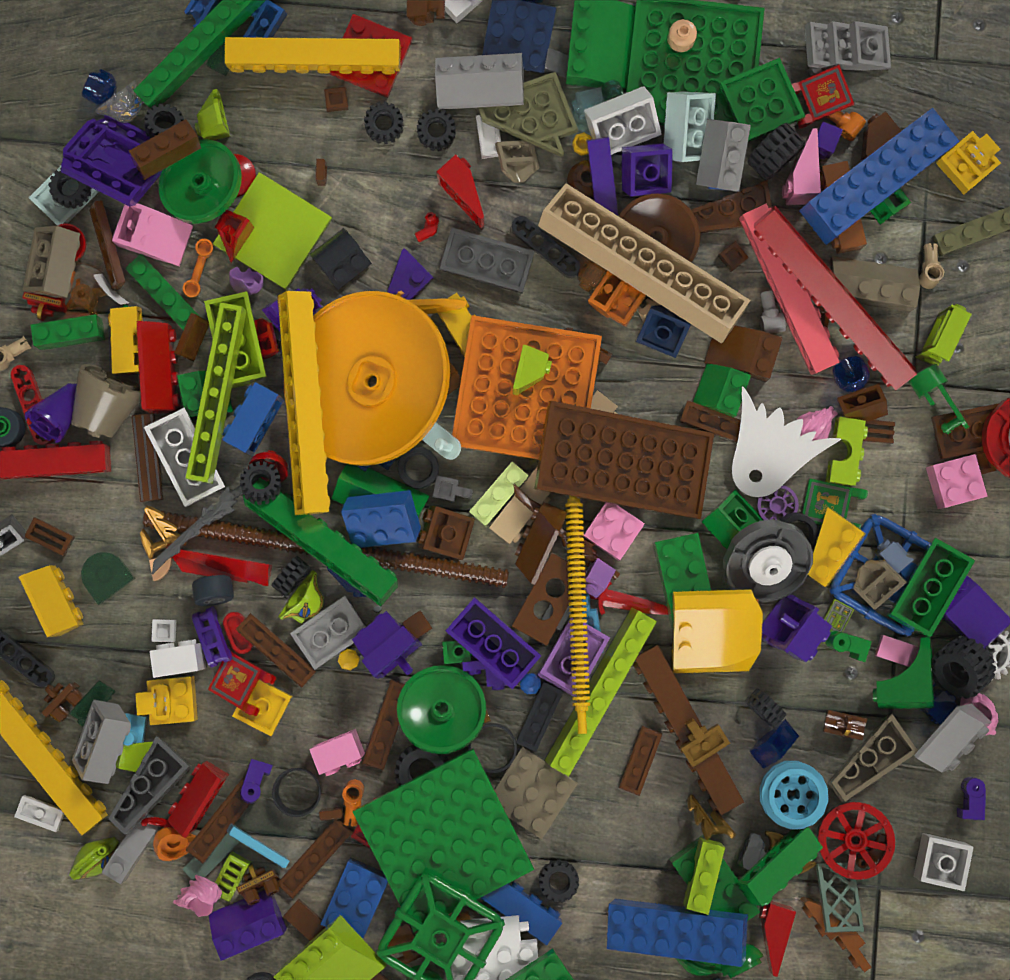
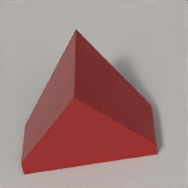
M226 210L214 228L218 230L231 263L254 230V226L246 217Z

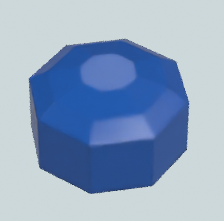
M526 673L520 680V687L526 694H536L541 688V679L535 673Z

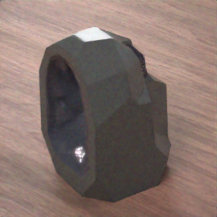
M750 833L747 836L737 864L750 870L766 855L764 852L765 844L760 835Z

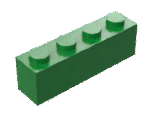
M809 827L792 829L742 876L736 884L752 905L765 906L772 901V897L778 891L783 890L788 885L787 882L793 876L800 874L803 867L818 856L817 853L823 847Z

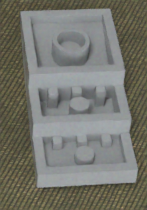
M834 21L829 24L815 22L805 24L808 67L830 69L840 65L841 70H885L891 68L887 26L854 21L851 24Z

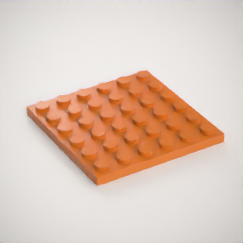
M472 315L452 435L459 440L461 448L539 460L548 401L591 408L602 336ZM523 345L549 354L548 360L552 361L549 374L545 373L543 380L520 394L513 395V386Z

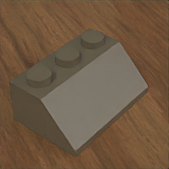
M59 226L35 227L22 291L55 298H67L71 290L72 272L76 266L75 256L80 246V233Z

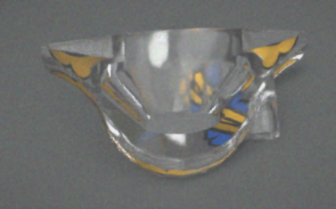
M134 80L99 106L95 112L110 116L119 122L127 123L133 121L139 114L141 105L144 103L133 91L137 85L136 81Z

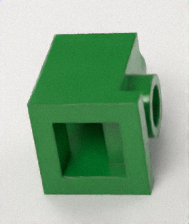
M456 640L442 642L444 664L471 661L473 655ZM457 647L463 649V654L461 656L455 654V649Z

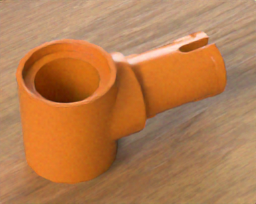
M839 111L826 117L837 124L836 127L843 129L841 136L849 141H853L866 124L865 119L856 112L843 113Z
M356 779L348 781L342 793L343 804L345 805L343 825L349 826L350 819L351 826H357L358 824L353 810L361 806L364 785ZM351 787L358 789L359 795H350L348 789Z

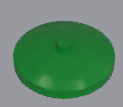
M199 140L201 149L168 166L161 172L159 195L162 204L175 218L183 222L196 224L213 220L223 214L238 195L242 180L240 164L236 156L225 145L217 141Z
M432 666L419 671L406 682L398 698L397 716L401 730L412 744L426 752L447 754L463 749L479 735L485 722L486 701L480 685L467 672L452 666Z

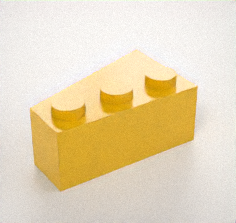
M140 307L110 309L108 323L111 327L112 374L128 375L139 373L136 321H143L142 309Z
M827 508L813 553V565L807 575L824 587H828L866 533L831 508Z

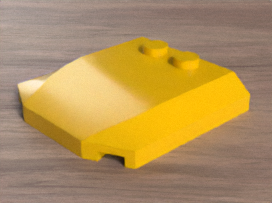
M752 590L673 592L672 672L749 671L761 652L763 621L762 609Z

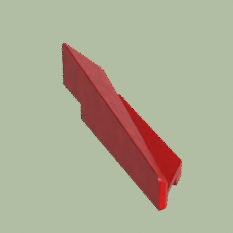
M182 549L172 557L182 572L204 576L226 575L233 581L245 583L252 581L269 586L272 570L271 564Z

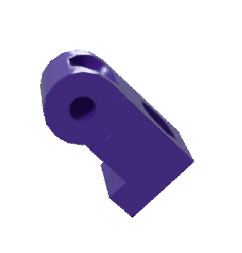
M251 759L240 792L243 802L251 804L258 800L261 794L259 786L263 775H270L273 765Z
M967 777L961 783V790L964 793L963 808H957V817L985 820V784L980 779Z

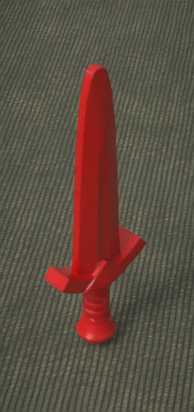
M607 588L597 598L589 595L591 599H597L601 615L605 614L603 606L629 611L631 608H634L642 613L669 615L665 605Z

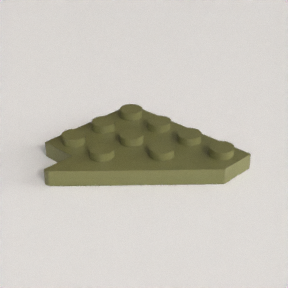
M556 72L524 82V105L477 107L483 123L560 157L564 156V151L559 139L578 133L577 125Z

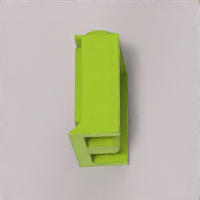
M952 304L939 312L940 316L937 317L923 346V353L917 355L916 358L930 365L937 364L938 366L942 363L943 359L949 362L972 314L967 312L965 307L958 304Z

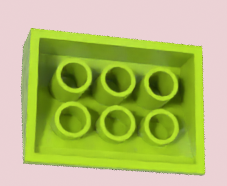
M339 915L291 957L274 975V978L276 980H371L386 967V964L380 957H377V954L350 924Z

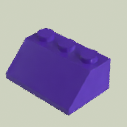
M263 890L258 892L261 900L253 905H249L245 899H241L208 915L212 940L221 961L284 935L287 927L274 895L268 896L266 891Z

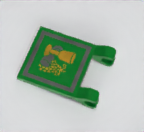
M810 478L802 514H805L814 520L817 525L821 526L827 508H831L846 519L851 497L862 500L866 499L868 491ZM852 523V524H854L856 527H858L859 529H861V525H860V524Z

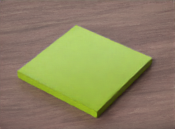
M259 172L234 210V213L246 217L254 226V230L235 259L287 291L309 254L332 221V217ZM218 235L213 245L227 253L221 237Z

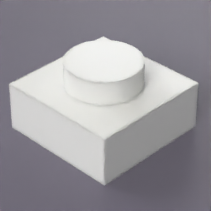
M152 620V642L176 641V620Z

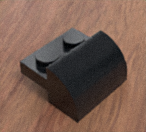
M344 228L309 254L337 290L372 264L357 242Z

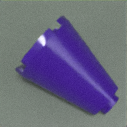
M66 384L25 412V419L29 418L32 422L29 426L45 440L55 439V443H58L64 438L69 429L73 414L76 384Z

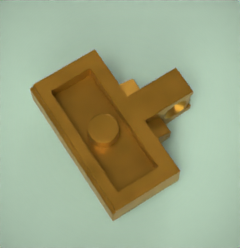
M692 718L685 723L691 732L687 736L690 741L681 746L680 749L690 765L694 767L729 745L730 742L719 724L707 730L705 726L699 728L696 721Z

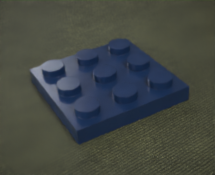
M492 0L482 55L522 53L524 70L544 74L557 8L520 0Z

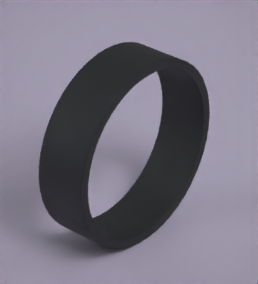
M498 723L484 724L482 729L492 726L502 728L508 732L514 742L513 756L505 766L498 769L484 768L487 773H498L507 769L513 763L517 752V744L514 735L507 727ZM471 743L468 745V751L471 750Z

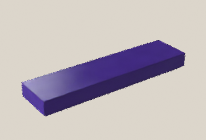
M609 137L586 140L594 201L618 216Z

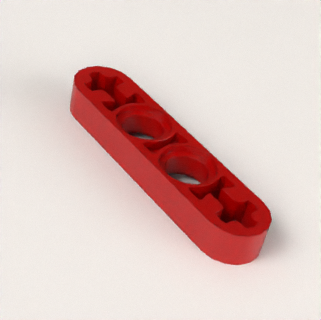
M17 365L11 370V379L25 415L29 408L43 399L32 370L25 365ZM20 370L27 372L24 375L26 383H31V385H25L23 380L17 377L20 375ZM32 389L35 396L33 400L26 401L24 393ZM30 419L26 420L32 438L37 444L46 446V444H51L54 439L50 441L39 439V435L29 426L32 423Z

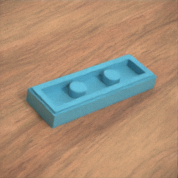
M230 824L227 828V833L282 868H286L290 862L285 856L233 824Z

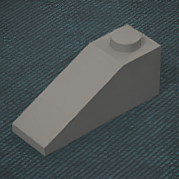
M148 813L143 819L154 816ZM140 821L122 840L102 873L119 884L126 881L160 826L151 824L142 826Z

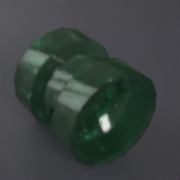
M615 80L608 81L601 87L604 102L624 94L621 84Z

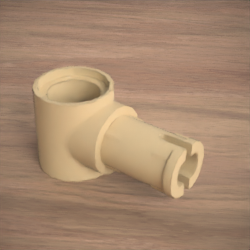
M931 243L924 245V263L922 264L919 282L926 289L936 287L944 276V269L940 262H938L937 244H933V247ZM928 273L934 275L935 279L930 278Z
M24 336L8 346L0 347V355H4L3 360L0 362V371L7 369L10 362L15 360L14 357L31 349Z

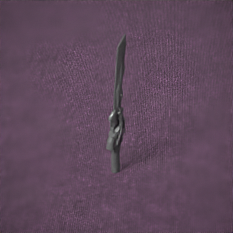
M259 477L253 480L252 486L259 479ZM228 486L221 493L219 502L216 505L211 504L208 508L203 507L201 518L154 560L152 574L168 559L178 554L181 546L190 538L199 535V530L203 526L210 525L212 521L222 519L224 515L235 511L232 507L238 502L235 499L242 495L241 486H238L231 492Z

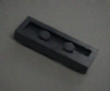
M543 682L516 743L535 752L537 751L564 692L563 690Z

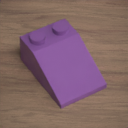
M568 621L542 664L537 676L576 697L577 694H572V691H576V688H572V685H576V682L571 680L576 679V677H571V673H576V671H571V667H575V665H571V661H575V659H571V655H575V653L570 652L571 649H575V647H570V644L575 643V641H570V638L574 637V635H570V632H574V630L570 629V626H574V624H570ZM583 623V625H587V629H583V631H588V635H583V637H588V641H583L588 643V647H584V649H588V652L584 653V655L589 656V658L584 659V661H589V664H584V667H589V670H585V673H589L590 676L610 637Z

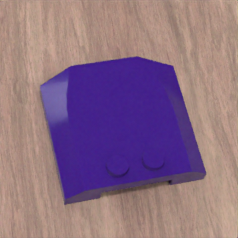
M104 115V118L98 121L95 119L87 121L63 148L62 173L129 207L135 206L161 175L162 170L144 180L134 165L129 150L149 140V136L147 137L145 131L127 122L117 121L108 115Z

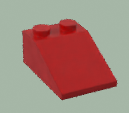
M455 154L436 171L438 184L482 230L484 228V214L470 170L471 166L465 158L462 157L460 159Z

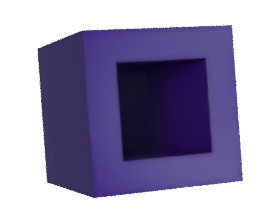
M826 122L821 123L817 130L820 159H829L832 156L843 129Z

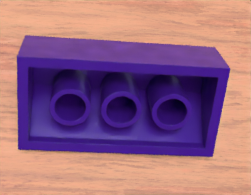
M475 597L445 630L512 690L541 657L535 649Z

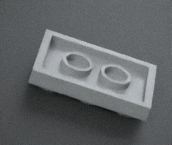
M344 596L290 634L315 670L354 643L352 639L359 630L366 628V625L347 597Z

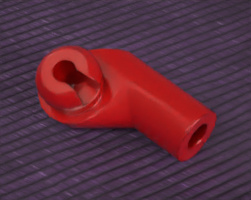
M429 212L425 215L424 228L414 233L419 243L437 233L439 218L434 212Z

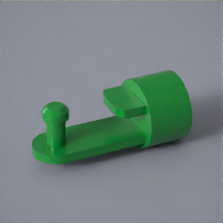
M937 364L924 368L908 381L918 398L926 397L932 407L936 405V402L930 393L937 389L941 391L957 416L948 423L944 422L941 424V429L945 434H950L951 430L961 424L965 429L970 427L943 386L948 380Z

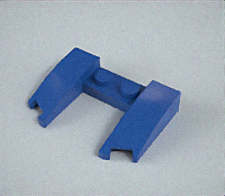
M191 0L184 12L186 15H193L197 22L193 25L195 28L222 0ZM266 0L251 15L254 19L243 37L273 38L287 16L286 11L273 2Z

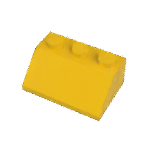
M49 565L19 576L47 637L61 636L84 625L82 622V612L78 607H75L72 601L74 599L73 593L69 587L66 588L63 582L65 577L59 567Z

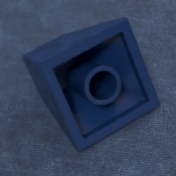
M662 305L651 306L636 342L676 358L691 324Z

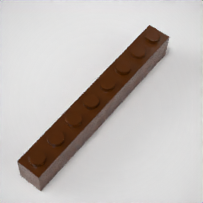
M654 645L639 653L632 665L638 675L642 674L646 680L643 683L648 694L653 693L657 700L653 703L659 714L664 713L667 719L664 723L670 734L675 733L678 739L675 743L679 751L683 753L680 747L690 741L687 736L691 734L685 723L693 718L699 728L702 727V724L659 646ZM717 752L694 767L686 760L692 773L696 771L699 777L696 781L701 791H707L710 797L707 802L713 812L717 810L720 815H723L744 803Z

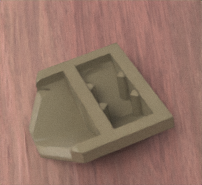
M524 140L495 143L501 170L513 183L525 182L540 168L533 144Z
M868 560L859 568L853 589L875 610L906 584V581L885 560Z

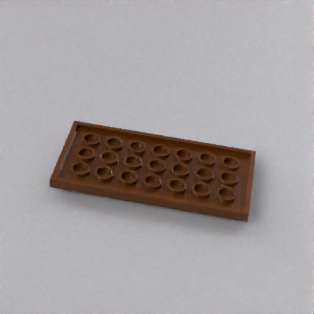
M548 401L534 489L701 519L714 433L556 401Z

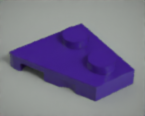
M404 248L400 254L387 293L396 295L399 291L404 292L402 298L411 300L434 278Z

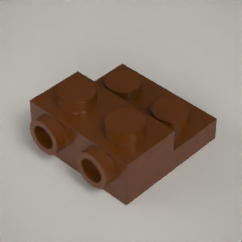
M430 505V508L424 511L422 520L425 522L423 530H420L416 542L419 543L418 548L463 560L475 518Z

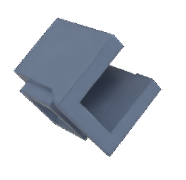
M888 539L877 547L879 551L874 554L879 560H885L897 573L914 560L906 556L908 553L898 542H890Z

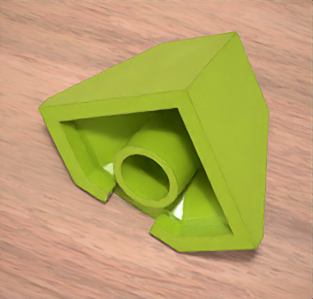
M214 89L198 112V123H195L198 136H202L204 140L230 137L222 98L218 89Z

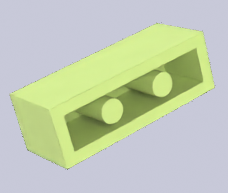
M511 462L469 513L486 527L515 494L513 484L520 488L529 475L515 463Z

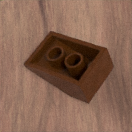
M735 325L723 343L711 338L704 363L731 367L750 374L753 379L766 383L771 378L783 337Z

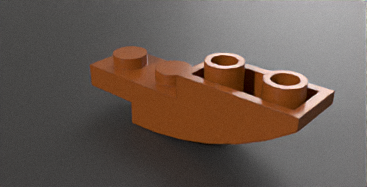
M802 897L801 901L804 906L801 908L809 919L813 916L817 922L814 926L822 937L826 935L830 940L835 938V941L842 950L846 948L850 953V956L847 958L855 969L860 967L865 973L872 968L859 950L860 947L866 944L857 932L825 933L821 903L807 897ZM832 913L829 915L830 926L837 927L840 921Z

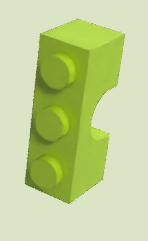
M846 417L835 418L832 438L841 439L840 441L847 447V456L842 461H828L825 482L856 486V482L860 481L861 470L858 468L859 462L864 457L862 443L868 433V427L865 426L866 421Z
M699 837L694 857V874L691 882L688 881L683 901L686 909L709 915L725 846L722 843Z

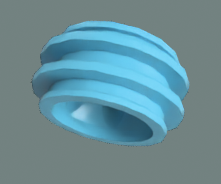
M783 761L772 766L763 776L759 787V798L764 812L776 824L788 829H804L815 824L824 814L828 804V788L822 775L812 766L800 761ZM788 776L789 781L782 783L781 780ZM804 776L805 783L799 784L798 778ZM776 789L779 792V797L777 798L774 797ZM789 789L792 791L794 789L796 790V794L794 797H787V792ZM808 791H812L811 799L806 798ZM784 804L788 806V811L785 813L780 810ZM803 805L805 810L798 813L797 807Z

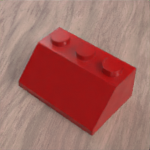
M205 761L202 765L198 763L191 774L194 776L190 784L186 783L180 792L182 798L179 803L174 802L168 812L171 815L168 822L185 839L195 832L229 776L228 773L208 761Z

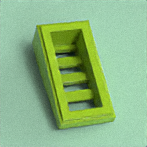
M233 851L229 854L215 881L218 886L221 885L230 890L229 894L222 891L221 898L228 902L231 901L237 890L236 887L239 886L251 864V861ZM231 862L241 867V871L230 866ZM229 870L238 875L237 879L227 874L226 871ZM223 877L232 881L234 885L231 886L222 881Z

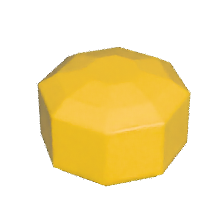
M585 132L576 134L572 141L574 152L581 156L588 154L586 140H591L592 137Z
M346 649L339 654L338 663L342 669L352 670L358 666L360 656L356 650Z

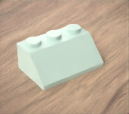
M667 92L664 144L673 149L672 161L688 162L700 160L707 119L714 120L716 93Z

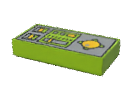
M833 599L823 618L832 625L829 631L837 630L843 632L854 609Z

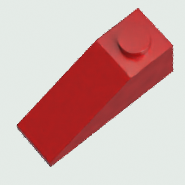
M771 901L769 904L761 906L759 918H761L769 971L773 976L778 977L796 911L790 906Z

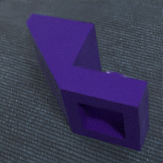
M479 660L462 662L463 671H468L469 675L481 674V670L485 669L487 687H492V690L505 689L506 684Z

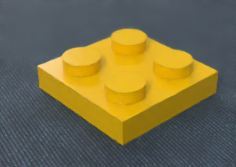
M259 679L247 701L260 708L258 715H248L237 707L232 717L269 736H273L293 696Z

